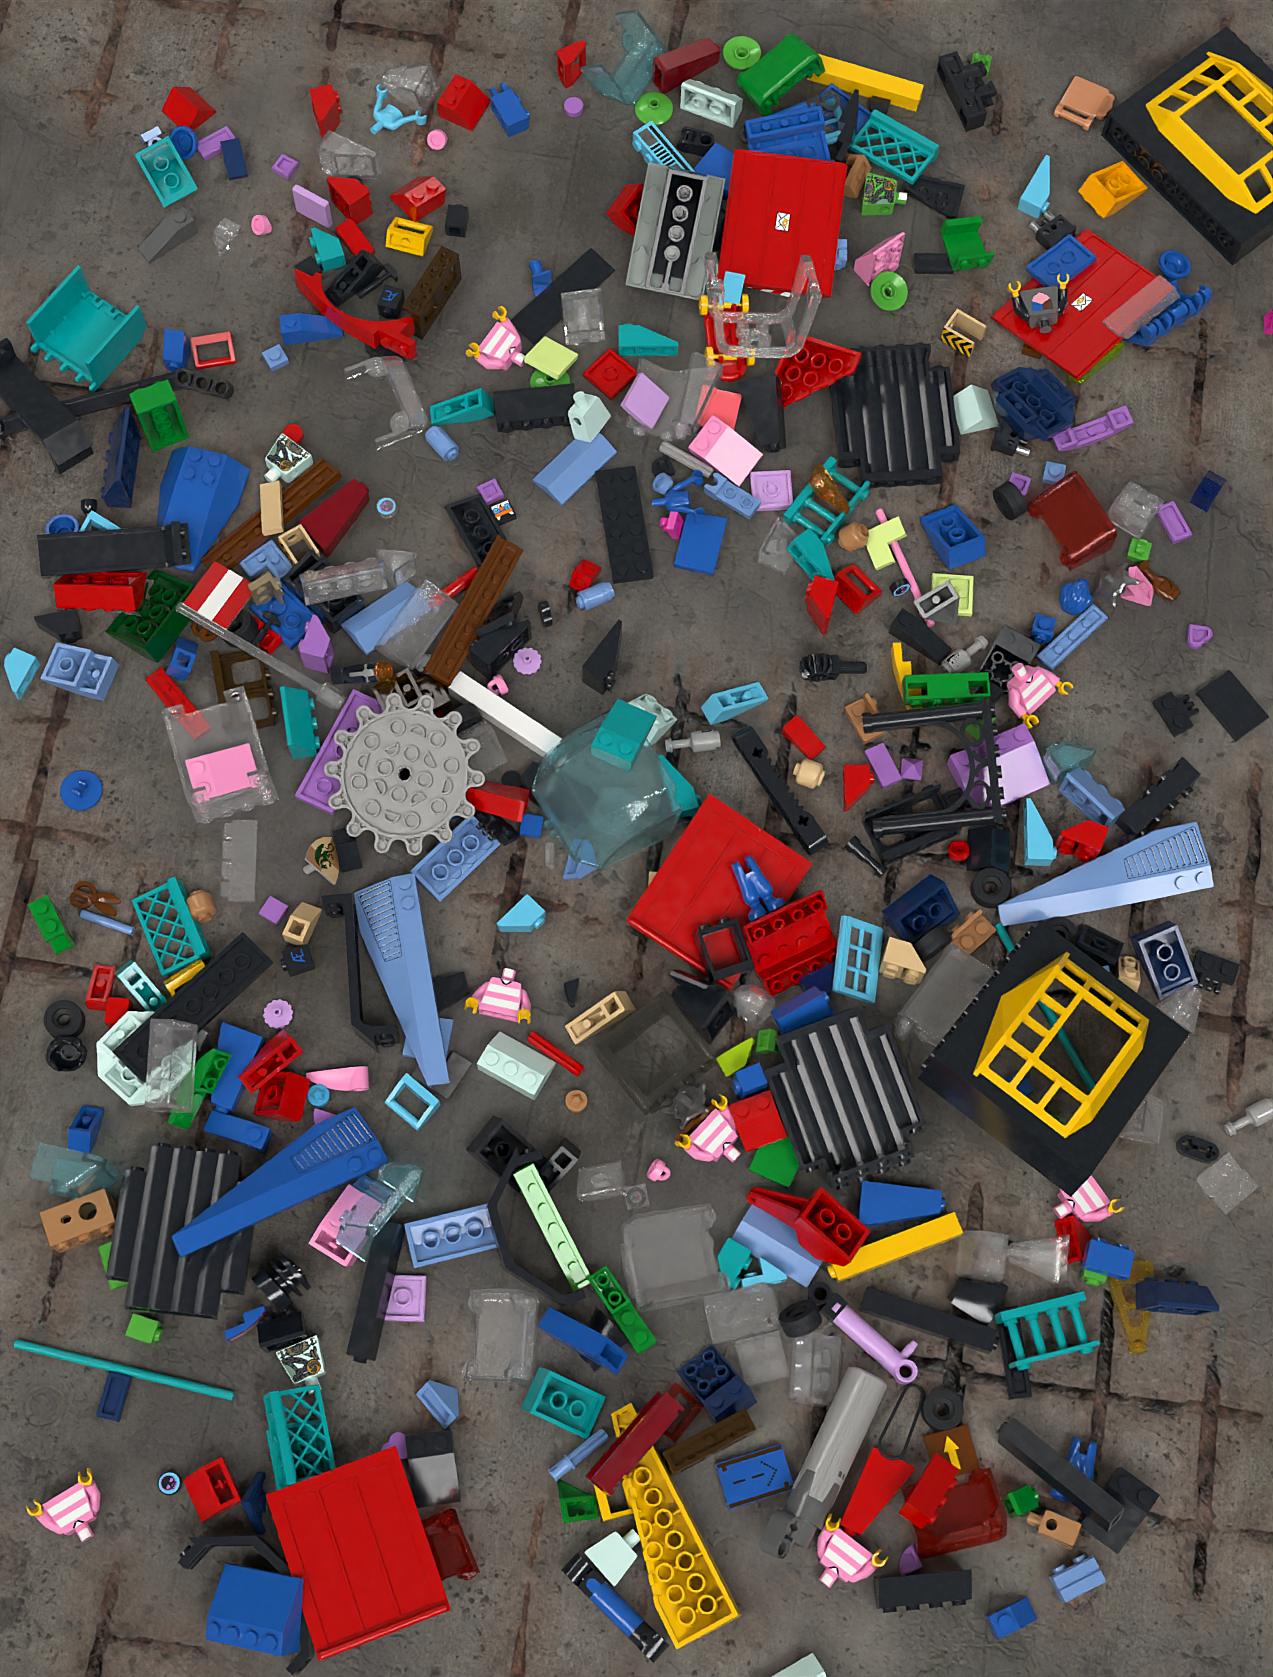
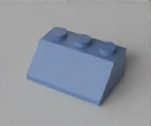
M1080 767L1068 773L1059 788V791L1086 817L1109 828L1125 811L1123 804L1118 799H1113L1103 785H1098L1092 779L1091 774Z

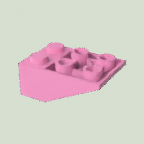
M904 232L883 240L855 260L854 271L868 287L878 274L886 271L894 272L899 267L904 244Z
M349 1184L322 1220L309 1244L345 1267L353 1266L376 1227L377 1220H380L387 1207Z

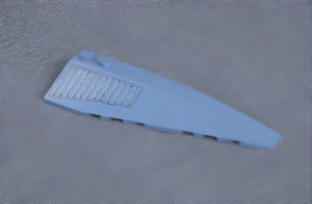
M1190 822L1153 830L1147 835L1136 838L1122 847L1115 848L1103 856L1092 859L1070 870L1068 873L1053 878L1045 884L1038 885L1024 894L1021 893L997 905L1000 923L1003 926L1127 905L1214 887L1211 866L1197 822Z
M414 873L392 877L354 893L360 934L427 1086L431 1087L450 1083L418 883Z

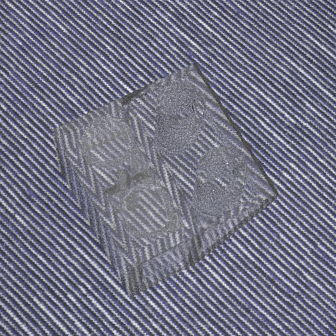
M1130 481L1113 502L1105 519L1139 539L1148 529L1165 501Z

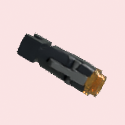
M385 661L331 669L333 685L386 682L393 675L391 664Z

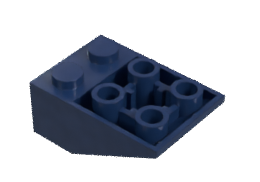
M713 1344L677 1370L679 1376L715 1423L726 1419L744 1408L748 1410L757 1403L749 1386Z

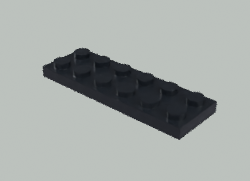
M635 466L595 471L613 584L653 579L654 575Z

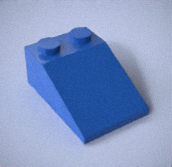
M956 504L920 517V522L939 558L949 570L986 556L985 536Z

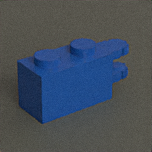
M501 82L499 84L501 93H497L493 86L489 88L491 109L509 138L529 129L530 115L528 110L523 109L521 106L522 102L519 95H515L505 82Z

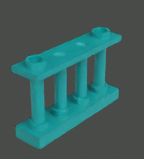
M831 456L783 514L782 524L788 528L793 522L799 523L806 529L810 527L820 537L824 546H829L835 538L834 534L859 502L861 500L864 502L870 494L869 481H866L862 487H859L837 472V460ZM833 478L855 493V496L848 502L825 486L827 479ZM816 493H822L844 508V510L837 517L813 501V497ZM804 508H810L830 521L832 525L825 532L803 517L801 512Z
M1084 1291L1003 1311L994 1315L996 1324L1004 1323L1007 1326L1017 1361L1008 1364L1010 1369L1017 1367L1018 1371L1031 1368V1363L1080 1351L1081 1355L1094 1352L1093 1347L1100 1345L1099 1340L1088 1341L1079 1311V1303L1086 1301ZM1064 1307L1067 1308V1311L1070 1310L1080 1345L1070 1348L1067 1346L1058 1316L1059 1309ZM1046 1312V1315L1049 1316L1059 1347L1058 1351L1047 1353L1037 1318H1039L1038 1314ZM1024 1317L1029 1322L1038 1356L1027 1359L1016 1326L1018 1323L1017 1319Z

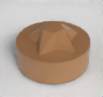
M573 1090L567 1094L565 1102L569 1111L580 1113L587 1107L585 1093L580 1090Z

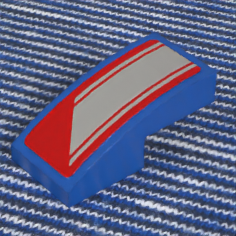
M261 1306L242 1314L245 1323L225 1330L226 1340L232 1342L250 1332L268 1314L267 1308Z

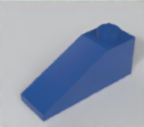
M303 313L279 316L284 345L343 337L342 329L325 316Z
M211 1111L203 1130L206 1133L265 1154L273 1136L272 1131L267 1127L216 1111Z

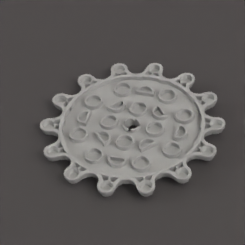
M391 693L386 698V709L381 714H375L368 706L362 705L356 711V716L360 723L359 729L353 733L339 730L334 735L335 743L343 749V757L339 761L326 763L324 772L329 777L337 778L340 781L341 788L329 798V806L335 810L341 808L349 809L352 813V819L347 825V833L352 837H357L365 830L372 831L375 834L374 847L379 853H386L393 841L402 840L405 842L409 854L419 855L423 848L422 841L425 836L432 834L440 842L448 843L453 838V833L449 826L451 818L461 816L470 819L475 814V807L467 801L466 792L471 787L482 786L485 782V776L480 771L472 770L468 765V760L480 750V742L475 738L461 740L457 736V728L462 723V715L459 712L452 711L443 718L436 717L433 713L434 699L429 695H423L420 697L416 707L408 709L403 705L399 694ZM407 768L411 776L407 780H402L400 772L402 769Z

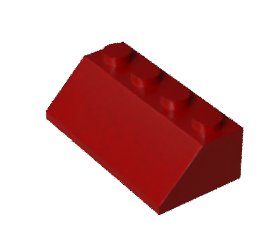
M102 572L63 575L53 584L56 607L64 608L65 610L75 608L84 609L85 611L104 609L106 612L115 610L133 612L143 602L147 573Z

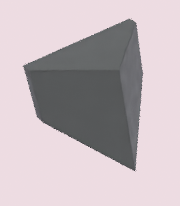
M950 580L913 601L923 619L956 625L960 597Z

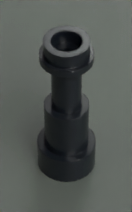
M857 836L852 837L844 848L849 853H853L862 862L865 861L875 871L874 875L880 878L888 870L886 865H880L870 855L871 852L861 844L862 841Z

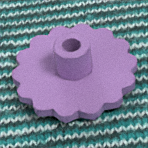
M523 648V650L520 649L518 653H515L513 662L517 672H521L523 675H531L536 673L537 669H540L542 660L537 650Z
M281 999L268 1003L267 1007L264 1008L265 1013L263 1014L265 1023L275 1029L284 1028L285 1025H289L293 1019L291 1005H288L287 1001H282Z

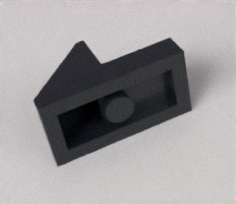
M346 828L332 831L341 872L363 868L356 837L350 836Z

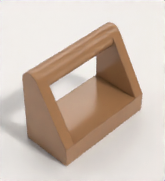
M850 154L846 164L851 165L852 168L845 181L844 196L857 198L865 183L866 174L870 173L872 167L865 155Z

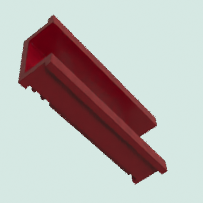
M656 1391L588 1471L585 1477L604 1494L612 1496L615 1492L613 1488L619 1486L617 1483L619 1481L623 1482L624 1479L622 1477L629 1475L678 1417V1411L682 1412L684 1408L669 1393L664 1392L661 1394L659 1391Z

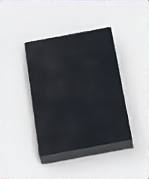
M1230 670L1199 690L1196 694L1235 742L1269 718L1267 713Z

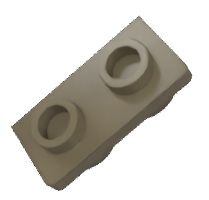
M269 572L248 584L251 599L256 607L260 604L268 603L273 596L280 605L284 603L282 585L276 576L273 578Z

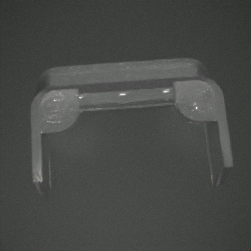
M373 357L344 368L345 380L366 372L374 378L387 375L402 410L391 417L390 426L393 432L374 440L375 450L423 432L427 428L428 417L404 361L400 357Z

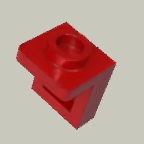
M583 559L573 570L569 586L578 591L589 588L591 583L600 574L602 567Z

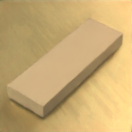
M279 480L260 484L262 533L264 536L284 532L282 485Z

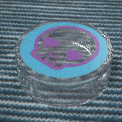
M383 497L378 500L376 509L380 517L391 518L396 514L397 506L392 498Z

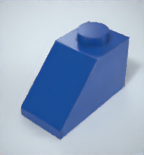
M165 328L163 361L166 369L172 372L180 368L187 369L191 349L185 331Z
M82 1106L69 1127L68 1151L88 1155L91 1153L99 1135L104 1116L103 1108Z
M1027 1597L985 1616L995 1639L1009 1635L1037 1620Z

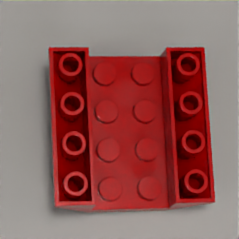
M821 889L743 926L742 934L750 953L754 970L769 997L835 966L838 941L832 934L825 913L828 906Z

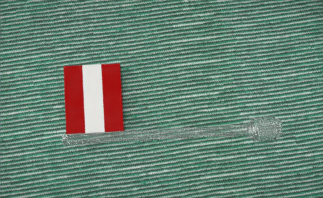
M214 561L187 599L177 604L176 612H180L315 692L314 694L317 695L316 700L332 710L336 709L339 711L347 698L341 690L327 682L324 685L314 682L227 630L250 599L251 595L248 584L251 582Z

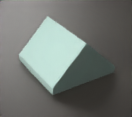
M970 385L953 396L956 422L960 435L998 426V420L988 390Z

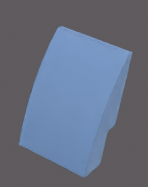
M56 642L40 679L61 689L104 701L119 664L112 657L95 654L92 650Z

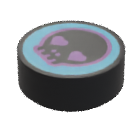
M900 578L891 584L889 590L894 597L905 594L911 588V585L906 578Z
M165 1472L158 1479V1488L165 1495H175L182 1487L181 1477L175 1472Z

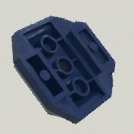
M1018 367L995 379L991 384L995 410L1024 440L1041 439L1046 441L1067 430L1073 423L1075 396L1048 369L1035 370Z

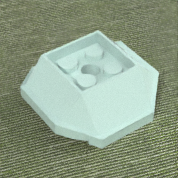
M128 1011L96 1043L98 1076L130 1106L161 1103L192 1068V1040L174 1054L144 1084L113 1054L112 1051L155 1013L153 1011Z

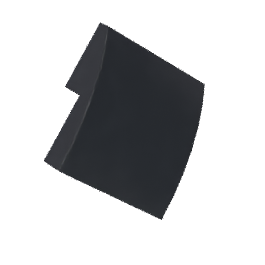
M671 970L670 976L675 983L712 998L716 991L726 993L722 987L685 971Z

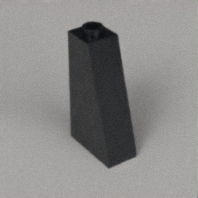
M776 374L737 381L761 446L769 453H777L780 449H785L786 434L782 380Z

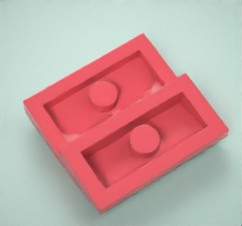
M703 387L694 425L704 427L713 415L735 430L742 395Z

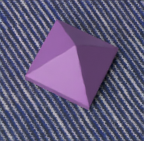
M902 758L900 776L903 779L921 780L923 760Z

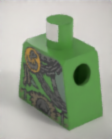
M867 173L861 215L893 214L894 204L906 205L907 193L896 192V180Z

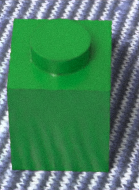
M1030 1485L1001 1496L1010 1518L1017 1517L1039 1507L1037 1503L1040 1501L1035 1488L1031 1489Z

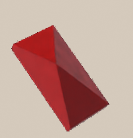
M1075 1215L1055 1220L1054 1223L1064 1265L1083 1260L1086 1244L1092 1239V1236Z

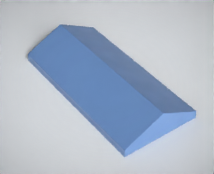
M600 433L595 436L591 443L574 439L533 479V482L558 504L563 506L595 475V471H599L617 454V451Z
M406 581L342 623L341 627L367 656L431 613L432 610L421 592Z
M487 1204L404 1224L414 1268L496 1248L485 1212Z
M751 1205L732 1237V1240L751 1250V1255L758 1259L761 1257L785 1273L787 1277L806 1288L822 1263L821 1260L815 1259L799 1244L795 1229L754 1205Z

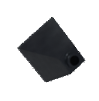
M681 985L676 986L671 994L674 1003L709 1045H711L736 1012L730 995L724 992L716 991L711 998Z

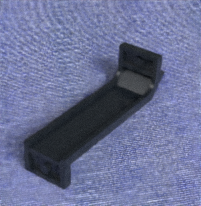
M8 338L1 340L0 398L42 442L51 457L56 471L62 474L93 455L94 453L91 448L93 444L78 420L16 356L11 341Z
M171 521L170 525L37 535L42 579H49L51 576L171 568L191 564L188 523H179V521Z
M352 893L323 895L322 905L327 916L340 918L345 915L350 1013L353 1030L360 1039L377 1053L378 1045L393 1047L396 1043H400L396 1024L367 1026L363 1023L356 904H353Z

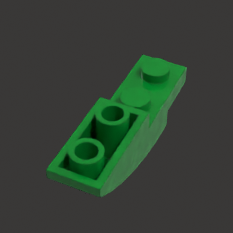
M213 1048L197 1061L184 1077L172 1098L176 1101V1104L167 1121L169 1124L189 1129L206 1093L213 1094L232 1054Z
M607 1266L588 1277L598 1297L623 1335L629 1340L638 1356L657 1344V1340L641 1319Z

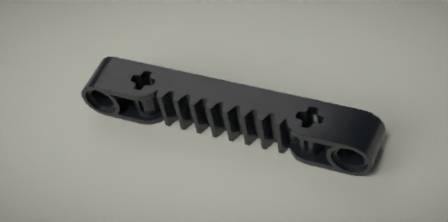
M749 725L732 735L731 738L735 747L804 850L811 856L829 845L825 833L809 812L803 811V806H798L799 799H794V792L789 793L790 786H784L785 779H780L781 773L775 772L776 765H771V758L767 759L768 750L753 727Z

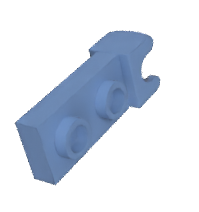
M714 473L713 477L716 486L705 484V494L750 520L761 506V501L727 481V478Z

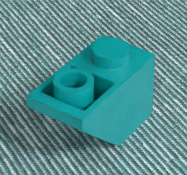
M311 228L312 237H309L312 249L316 248L317 253L314 254L317 265L321 264L323 272L346 266L339 239L319 229Z
M729 1237L717 1256V1264L724 1291L728 1293L731 1288L734 1290L737 1288L742 1279L739 1277L741 1270H747L753 1260L749 1257L752 1252L751 1250Z

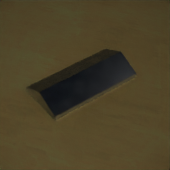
M481 493L445 505V510L479 568L497 535L507 540Z

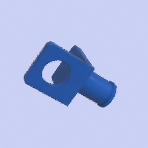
M534 260L529 263L533 274L532 290L535 297L552 283L551 271H544L540 260Z

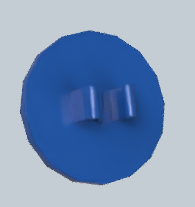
M84 770L75 771L63 780L60 788V796L64 804L70 809L84 811L94 807L100 801L103 793L99 778L92 772Z

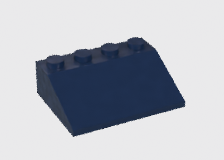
M125 407L114 423L113 431L109 433L110 451L107 450L106 452L108 466L107 469H104L103 474L105 487L101 488V498L104 499L107 507L131 508L141 434L130 407Z

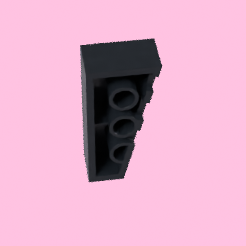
M1182 756L1177 761L1172 771L1169 769L1157 782L1158 784H1153L1143 794L1142 799L1139 797L1118 817L1115 824L1131 840L1136 839L1138 836L1140 838L1145 836L1150 831L1148 827L1152 823L1157 825L1165 817L1163 813L1167 810L1170 812L1179 805L1178 800L1182 796L1186 799L1194 791L1192 787L1201 774Z

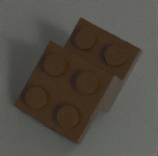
M409 668L371 687L383 712L386 709V698L391 693L399 694L403 705L408 709L416 707L420 697L423 695H429L434 699V714L452 705L441 682L425 676L415 679Z

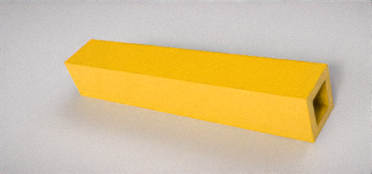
M821 54L818 55L822 58L826 71L819 77L812 73V77L810 79L807 78V80L827 86L832 83L839 89L851 93L857 89L859 90V95L872 98V96L889 99L891 100V105L915 112L921 100L924 85Z
M955 1212L863 1246L858 1250L851 1263L844 1267L829 1263L827 1270L831 1279L835 1278L836 1282L839 1283L960 1237L963 1231Z

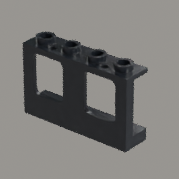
M933 784L928 785L922 789V792L914 794V792L909 793L903 797V800L895 802V800L890 801L884 805V808L879 810L874 808L865 813L862 824L882 865H889L960 834L962 827L904 833L905 839L889 846H883L880 839L874 836L873 817L913 814L911 806L927 799L934 801L938 811L948 808L940 793V784L933 786Z

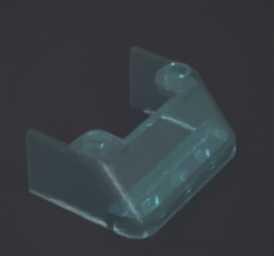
M638 10L617 12L615 14L625 28L621 37V43L627 52L612 76L603 64L582 66L580 69L599 93L625 105H634L638 102L652 80L653 58L666 53L664 44Z
M39 1142L29 1178L50 1183L47 1193L70 1198V1201L98 1190L108 1189L118 1181L121 1172L106 1158Z
M384 1163L378 1171L379 1176L351 1210H345L339 1219L341 1225L336 1243L365 1262L368 1259L374 1237L406 1198L411 1202H414L425 1170L413 1164Z

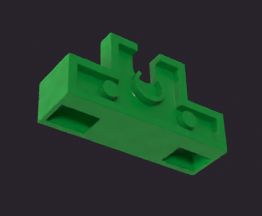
M988 672L905 675L902 680L904 705H910L911 708L981 702V700H985V697H991ZM969 687H983L984 694H969ZM908 689H921L922 695L928 696H909Z

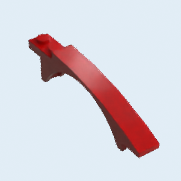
M298 269L294 270L295 283L301 293L326 318L346 333L374 349L382 345L411 360L417 356L416 341L410 338L415 333L413 318L408 316L391 321H368L349 316L334 307L326 298L323 292V285L321 284V273L316 272L313 276H310Z

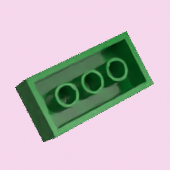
M168 379L157 381L149 387L139 388L129 394L152 452L190 438Z

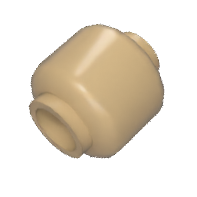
M806 758L801 764H796L793 775H796L797 784L814 789L816 786L820 787L825 770H823L821 763Z

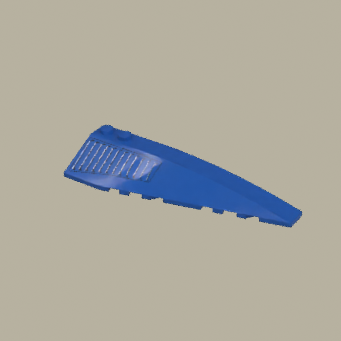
M354 1107L315 1124L171 1238L180 1258L376 1171L386 1165L388 1160L379 1141Z

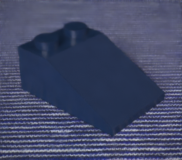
M1168 920L1130 937L1136 956L1159 1000L1198 984L1177 924Z

